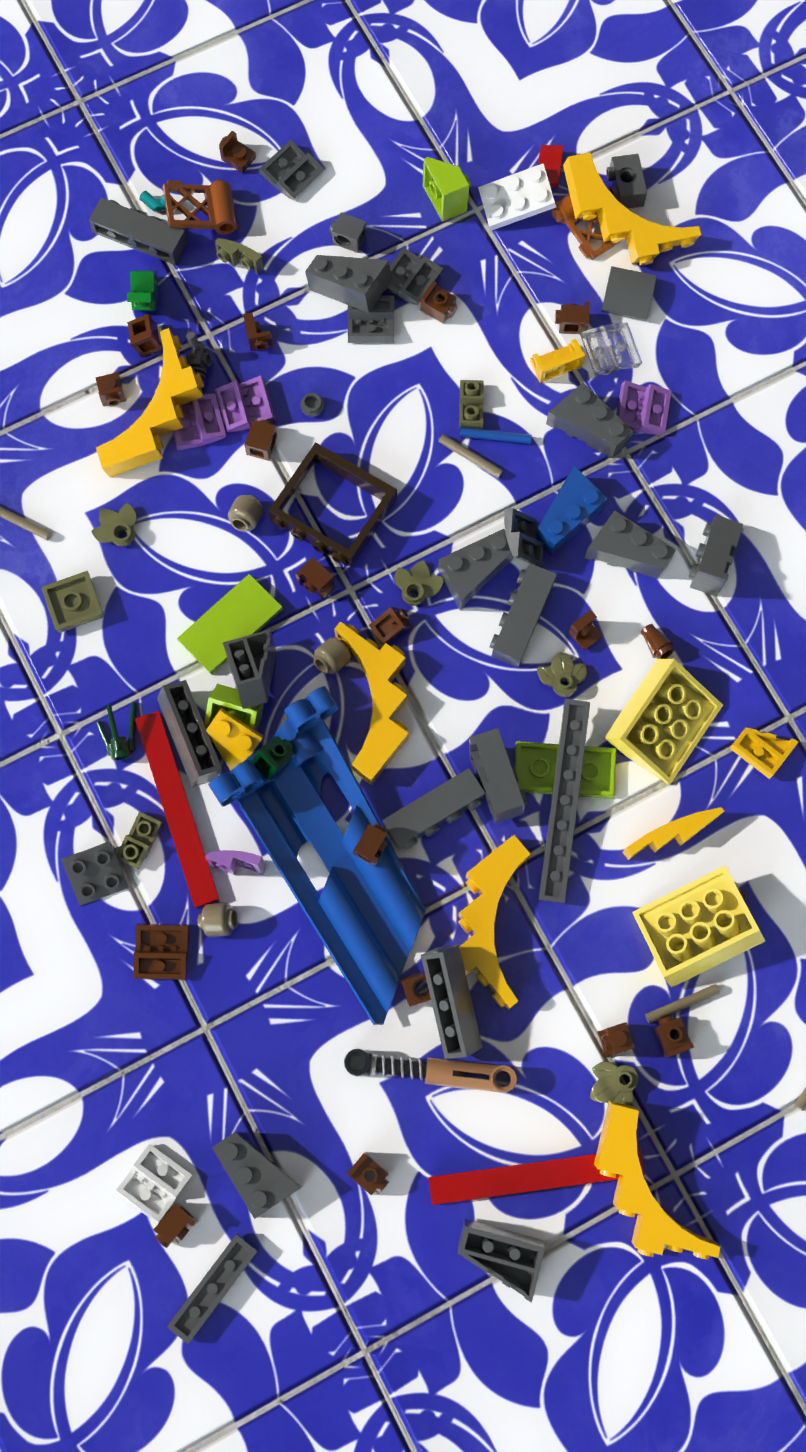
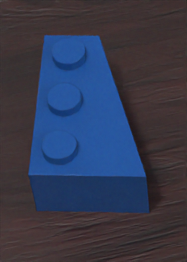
M575 466L570 471L536 533V540L543 542V547L551 555L604 510L607 498Z

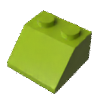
M430 157L424 158L423 188L442 222L467 212V205L470 200L469 188L471 187L468 176L466 174L463 175L459 166Z
M217 683L208 698L204 726L207 730L219 710L223 708L257 731L264 703L256 707L243 709L237 689Z

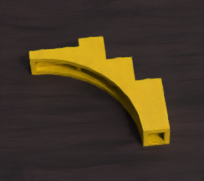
M591 152L569 156L563 164L575 219L591 220L598 216L604 242L612 241V243H618L626 238L631 264L639 263L640 266L651 264L660 252L669 251L674 246L681 245V248L690 247L701 236L699 226L683 228L664 226L648 221L627 209L612 195L603 183L596 170Z
M169 328L160 331L163 345V367L158 387L151 402L143 414L126 431L113 440L96 447L101 467L109 477L162 459L161 449L164 448L160 436L183 428L181 418H184V414L180 405L204 397L201 390L204 387V382L200 373L195 374L192 367H188L185 357L181 356L179 350L183 349L178 335L173 336Z
M340 621L334 629L335 637L339 640H344L348 644L351 653L360 663L368 680L372 696L373 712L370 729L361 751L351 765L353 772L372 785L409 737L408 729L403 723L398 720L392 721L407 702L406 690L396 682L394 684L391 683L405 666L406 657H404V652L395 645L391 647L385 643L379 650V646L369 638L365 640L358 635L359 631L350 624L346 626Z
M512 835L466 873V885L474 894L478 892L480 896L458 914L460 918L458 921L459 925L467 934L470 931L473 934L459 946L466 975L476 970L478 973L475 976L484 987L488 985L494 992L492 997L501 1008L506 1006L508 1010L518 1000L507 985L498 964L494 945V922L498 902L504 887L514 872L530 856L528 850L515 835Z
M609 1101L594 1165L597 1169H600V1174L616 1178V1174H619L613 1204L622 1215L634 1217L635 1213L638 1214L631 1241L634 1247L638 1249L637 1252L653 1257L654 1253L662 1255L664 1245L666 1244L667 1249L682 1253L683 1249L693 1251L694 1256L709 1260L710 1256L718 1258L721 1247L716 1241L695 1234L677 1223L661 1208L652 1196L643 1177L637 1154L636 1130L639 1110L633 1106Z

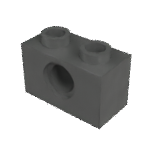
M639 154L612 157L610 167L606 169L607 180L611 181L612 184L610 192L627 209L643 207L647 196V189Z

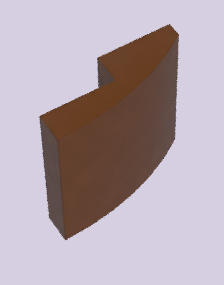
M137 923L133 979L186 980L189 924Z

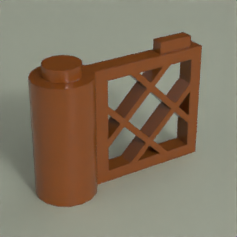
M168 180L167 183H164L163 193L169 228L215 229L219 234H230L236 231L237 220L231 185L228 182L216 180L211 185L182 184L181 181ZM170 192H178L183 198L177 202L170 196ZM194 193H204L205 200L200 203L192 195ZM187 200L197 207L192 213L182 206ZM178 209L187 218L185 220H174L173 213ZM201 211L208 216V221H201L195 215Z
M570 193L555 202L556 208L552 210L554 219L557 222L566 224L580 243L578 248L586 259L590 257L591 260H594L618 244L612 243V241H607L609 243L605 244L601 234L591 233L592 223L599 224L598 218L591 220L575 219ZM578 221L589 222L588 232L578 230L575 223ZM590 238L602 240L601 248L594 251L589 245Z

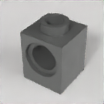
M340 212L338 219L333 220L330 227L332 244L358 253L366 236V221Z

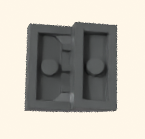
M291 139L259 169V173L271 185L292 200L324 171V168L309 152L305 155Z
M403 247L390 265L392 280L385 291L406 302L419 305L421 297L433 281L435 282L443 268L427 257L423 256L421 259Z
M611 266L601 312L647 321L657 275Z
M380 296L369 313L348 305V343H394V296Z
M514 508L504 509L505 533L513 557L542 567L544 543L536 540L537 519Z

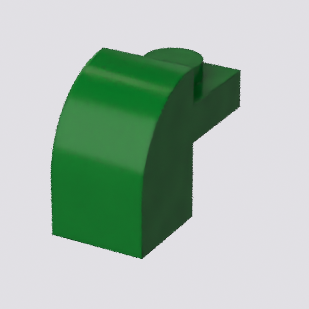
M130 271L131 291L127 292V302H131L132 310L155 311L158 295L157 271Z

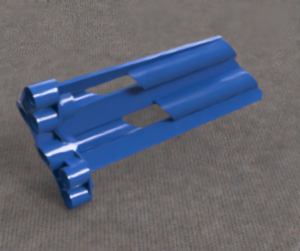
M323 686L310 693L305 699H300L289 705L284 710L288 719L264 745L266 746L277 736L281 740H288L292 744L293 752L295 753L289 764L268 780L252 762V759L259 750L257 749L244 762L234 767L229 773L227 772L216 777L208 785L221 807L234 802L238 803L373 1025H383L405 963L421 926L426 908L387 836L385 841L388 842V845L381 856L375 855L379 859L375 867L353 855V850L368 824L374 826L376 823L379 825L380 823L324 721L336 712L339 707L327 688ZM326 773H330L354 810L345 835L339 829L322 800L321 784ZM306 842L312 844L329 872L321 896L297 859L299 849Z

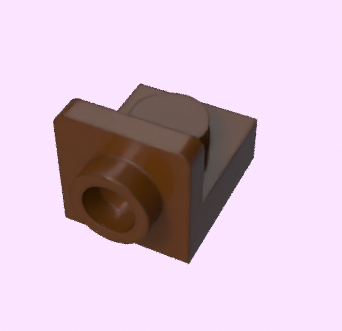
M231 131L228 136L223 137L220 141L221 160L239 172L244 173L256 159V152L239 142L234 131Z
M253 313L243 314L250 351H262L272 347L271 331L261 332L259 321H254Z
M119 372L95 377L103 407L117 406L121 402L126 401Z
M390 607L369 624V627L382 645H384L385 643L388 644L403 630L411 629L412 625L409 622L410 617L404 609Z
M591 609L571 625L568 633L584 651L603 636L594 625L597 616Z

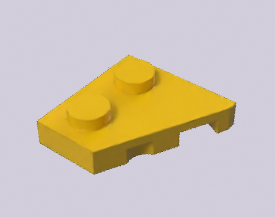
M223 708L219 710L206 730L230 771L244 762L263 738L262 734Z
M746 727L730 746V749L770 779L798 744V741L795 739L788 741L776 738L775 734L761 733L758 730Z

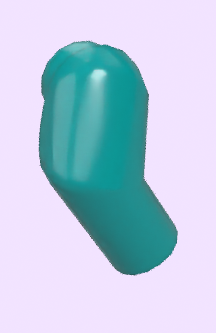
M143 191L140 194L139 200L152 211H166L164 194L159 199L154 198L147 191Z

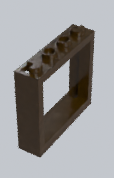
M315 442L268 512L271 522L276 524L278 529L283 530L285 528L291 532L295 539L301 542L307 541L312 544V547L317 552L322 554L325 552L331 555L336 563L339 564L340 562L352 568L397 500V489ZM315 462L381 500L349 549L282 511Z

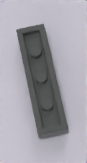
M236 1234L167 1327L189 1344L258 1250L240 1235Z

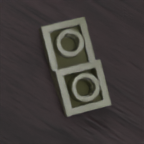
M218 238L215 241L216 254L224 263L228 262L235 267L240 262L247 270L251 269L256 274H259L264 269L262 256L251 248L227 239Z
M460 380L459 429L462 427L483 430L484 380Z
M139 811L129 835L125 836L116 855L117 859L139 869L152 848L164 822Z

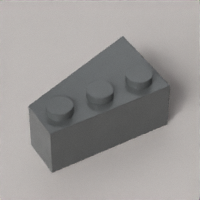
M316 255L305 271L310 291L367 313L371 311L392 280L389 260Z
M584 383L548 412L546 425L559 428L566 432V435L574 436L586 442L585 445L611 458L629 444L633 430Z
M614 510L588 547L585 559L603 561L610 566H621L628 568L629 571L659 579L672 560L676 549Z
M716 514L712 522L707 521L702 534L706 536L704 544H699L695 554L696 557H699L697 565H692L688 578L692 579L690 588L716 597L728 580L729 574L727 572L733 562V553L739 541L743 527L742 523Z
M501 529L438 559V571L441 577H443V581L459 610L513 560L505 529Z
M271 629L223 642L242 708L256 707L259 704L268 702L277 653Z
M496 728L469 737V758L479 784L485 792V799L495 824L523 815L527 799L524 791L519 790L517 773L514 767H511L509 754L504 746L499 729Z
M234 1132L212 1147L254 1219L302 1188L299 1183L293 1180L238 1132Z
M464 1219L458 1242V1254L486 1273H490L502 1281L504 1285L509 1288L511 1287L532 1303L545 1251L544 1240Z

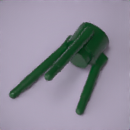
M136 702L131 703L128 741H126V737L118 736L112 707L107 705L106 708L113 736L111 743L101 721L96 722L107 748V754L111 756L113 761L130 758L132 756L131 751H135Z

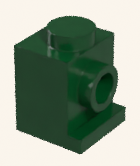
M277 736L266 746L258 750L252 762L269 780L289 764L295 756L293 746L288 740H281Z

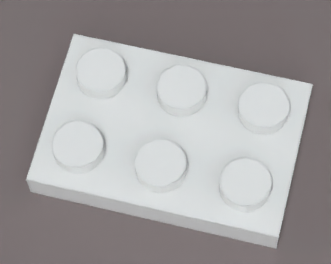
M543 163L478 187L491 231L556 208Z

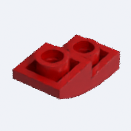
M541 145L538 165L544 164L551 188L559 187L564 145Z

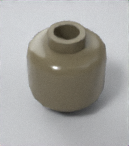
M240 495L235 498L228 512L229 521L238 531L253 530L263 514V507L256 497Z
M328 638L314 651V664L318 670L324 674H336L350 662V648L344 640Z
M226 902L207 904L202 909V913L198 915V926L200 929H203L204 934L208 937L229 936L238 926L237 911Z

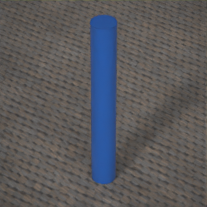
M462 427L460 430V437L531 444L532 435Z

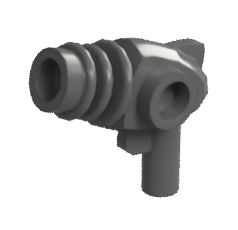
M189 332L186 338L192 349L191 352L187 353L186 361L188 366L192 367L195 374L200 373L205 383L207 367L211 365V354L207 352L205 343L198 341L194 332Z

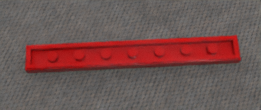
M159 711L135 718L193 905L196 909L219 901L218 892L208 861L205 858L206 855Z
M637 1148L642 1174L645 1176L641 1148ZM596 1154L431 1176L428 1177L431 1203L436 1205L616 1180L619 1178V1174H616V1178L600 1174V1169H597L594 1165Z

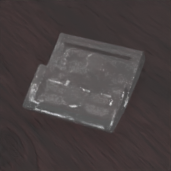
M628 322L604 325L580 334L595 376L615 374L618 369L638 368L642 364Z

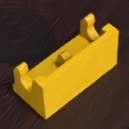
M573 339L568 346L541 356L537 353L533 354V357L530 358V363L541 383L583 367L585 354L578 341Z

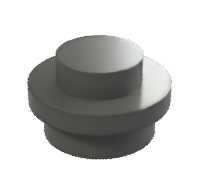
M308 393L302 398L300 407L305 415L314 417L323 411L324 401L316 393Z

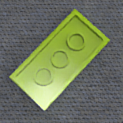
M248 574L177 638V641L212 674L227 661L223 642L258 633L283 610V607Z
M516 741L514 769L518 777L517 784L519 790H523L524 793L552 795L559 744ZM585 746L579 797L614 799L616 748Z

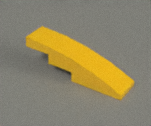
M722 807L696 812L671 821L647 833L626 847L623 854L630 860L648 845L656 853L674 838L681 846L718 818L724 810Z

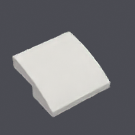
M149 1143L133 1164L130 1172L115 1190V1193L158 1224L191 1179L192 1174Z

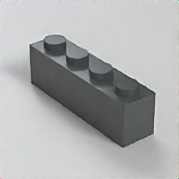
M100 198L89 218L93 233L173 265L177 264L187 245L185 230L182 228H169V225L162 222L159 218L144 215L137 209H129L114 200Z
M529 563L526 571L521 570L517 580L520 587L517 592L512 591L508 601V605H511L509 613H503L498 625L502 627L500 634H494L489 647L493 649L491 657L519 668L555 582L556 573Z
M186 680L163 685L157 700L191 786L195 787L209 783L218 777L222 768Z
M470 768L383 819L382 825L389 830L388 835L398 850L403 847L405 850H408L418 843L417 839L426 834L429 837L439 831V826L447 821L451 824L462 816L460 813L469 808L472 811L482 805L485 792Z
M459 944L437 947L422 954L421 959L444 1058L468 1057L483 1048L460 947Z

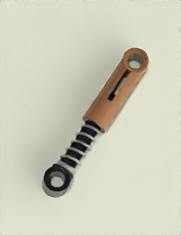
M362 1049L349 1051L344 1059V1066L347 1072L356 1077L370 1076L372 1074L376 1076L378 1073L383 1074L385 1077L389 1074L393 1077H396V1075L402 1076L403 1079L405 1077H411L412 1080L420 1078L421 1081L425 1079V1084L498 1093H506L512 1090L517 1082L515 1071L506 1065L427 1057V1062H421L420 1059L412 1061L411 1058L403 1060L401 1057L393 1059L392 1056L390 1058H384L383 1055L378 1057L376 1054L374 1055L372 1052H366ZM360 1055L365 1059L363 1069L354 1070L351 1068L350 1061L352 1057ZM498 1072L508 1074L510 1081L506 1087H501L496 1083L495 1078ZM463 1073L489 1075V1080L463 1077Z

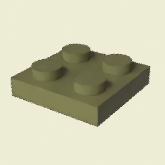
M88 570L41 587L57 633L104 618Z

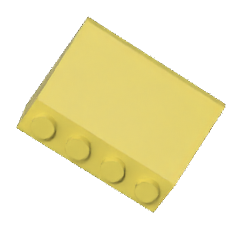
M657 659L604 738L629 759L665 783L671 784L723 704L675 659Z
M726 866L632 912L664 979L671 988L765 942Z

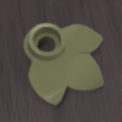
M128 503L122 506L119 513L101 508L99 512L101 526L94 528L91 532L99 542H113L120 547L128 546L135 538L133 527L137 521L136 513ZM121 533L127 534L125 538H119Z
M424 560L416 563L410 571L398 567L394 577L395 584L402 590L404 602L411 606L420 605L426 597L435 596L443 585V577H430L428 566ZM411 592H417L418 596L416 598H412L409 594Z
M559 652L553 657L551 666H538L537 674L540 681L544 685L553 687L554 692L558 696L569 697L576 691L577 684L585 680L587 669L586 665L582 663L574 665L569 655Z
M609 1061L600 1062L595 1065L592 1071L599 1080L593 1085L590 1098L600 1103L613 1101L631 1106L633 1102L632 1090L636 1088L639 1080L636 1070L629 1065L616 1066ZM622 1074L628 1075L630 1082L627 1084L622 1083L620 1076Z

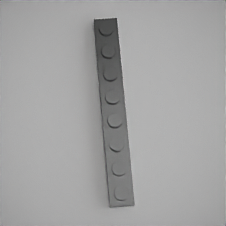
M566 698L564 700L538 900L565 903L590 702Z

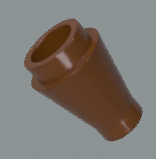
M649 624L641 630L640 633L644 637L653 658L666 659L674 652L673 642L657 630L653 624Z

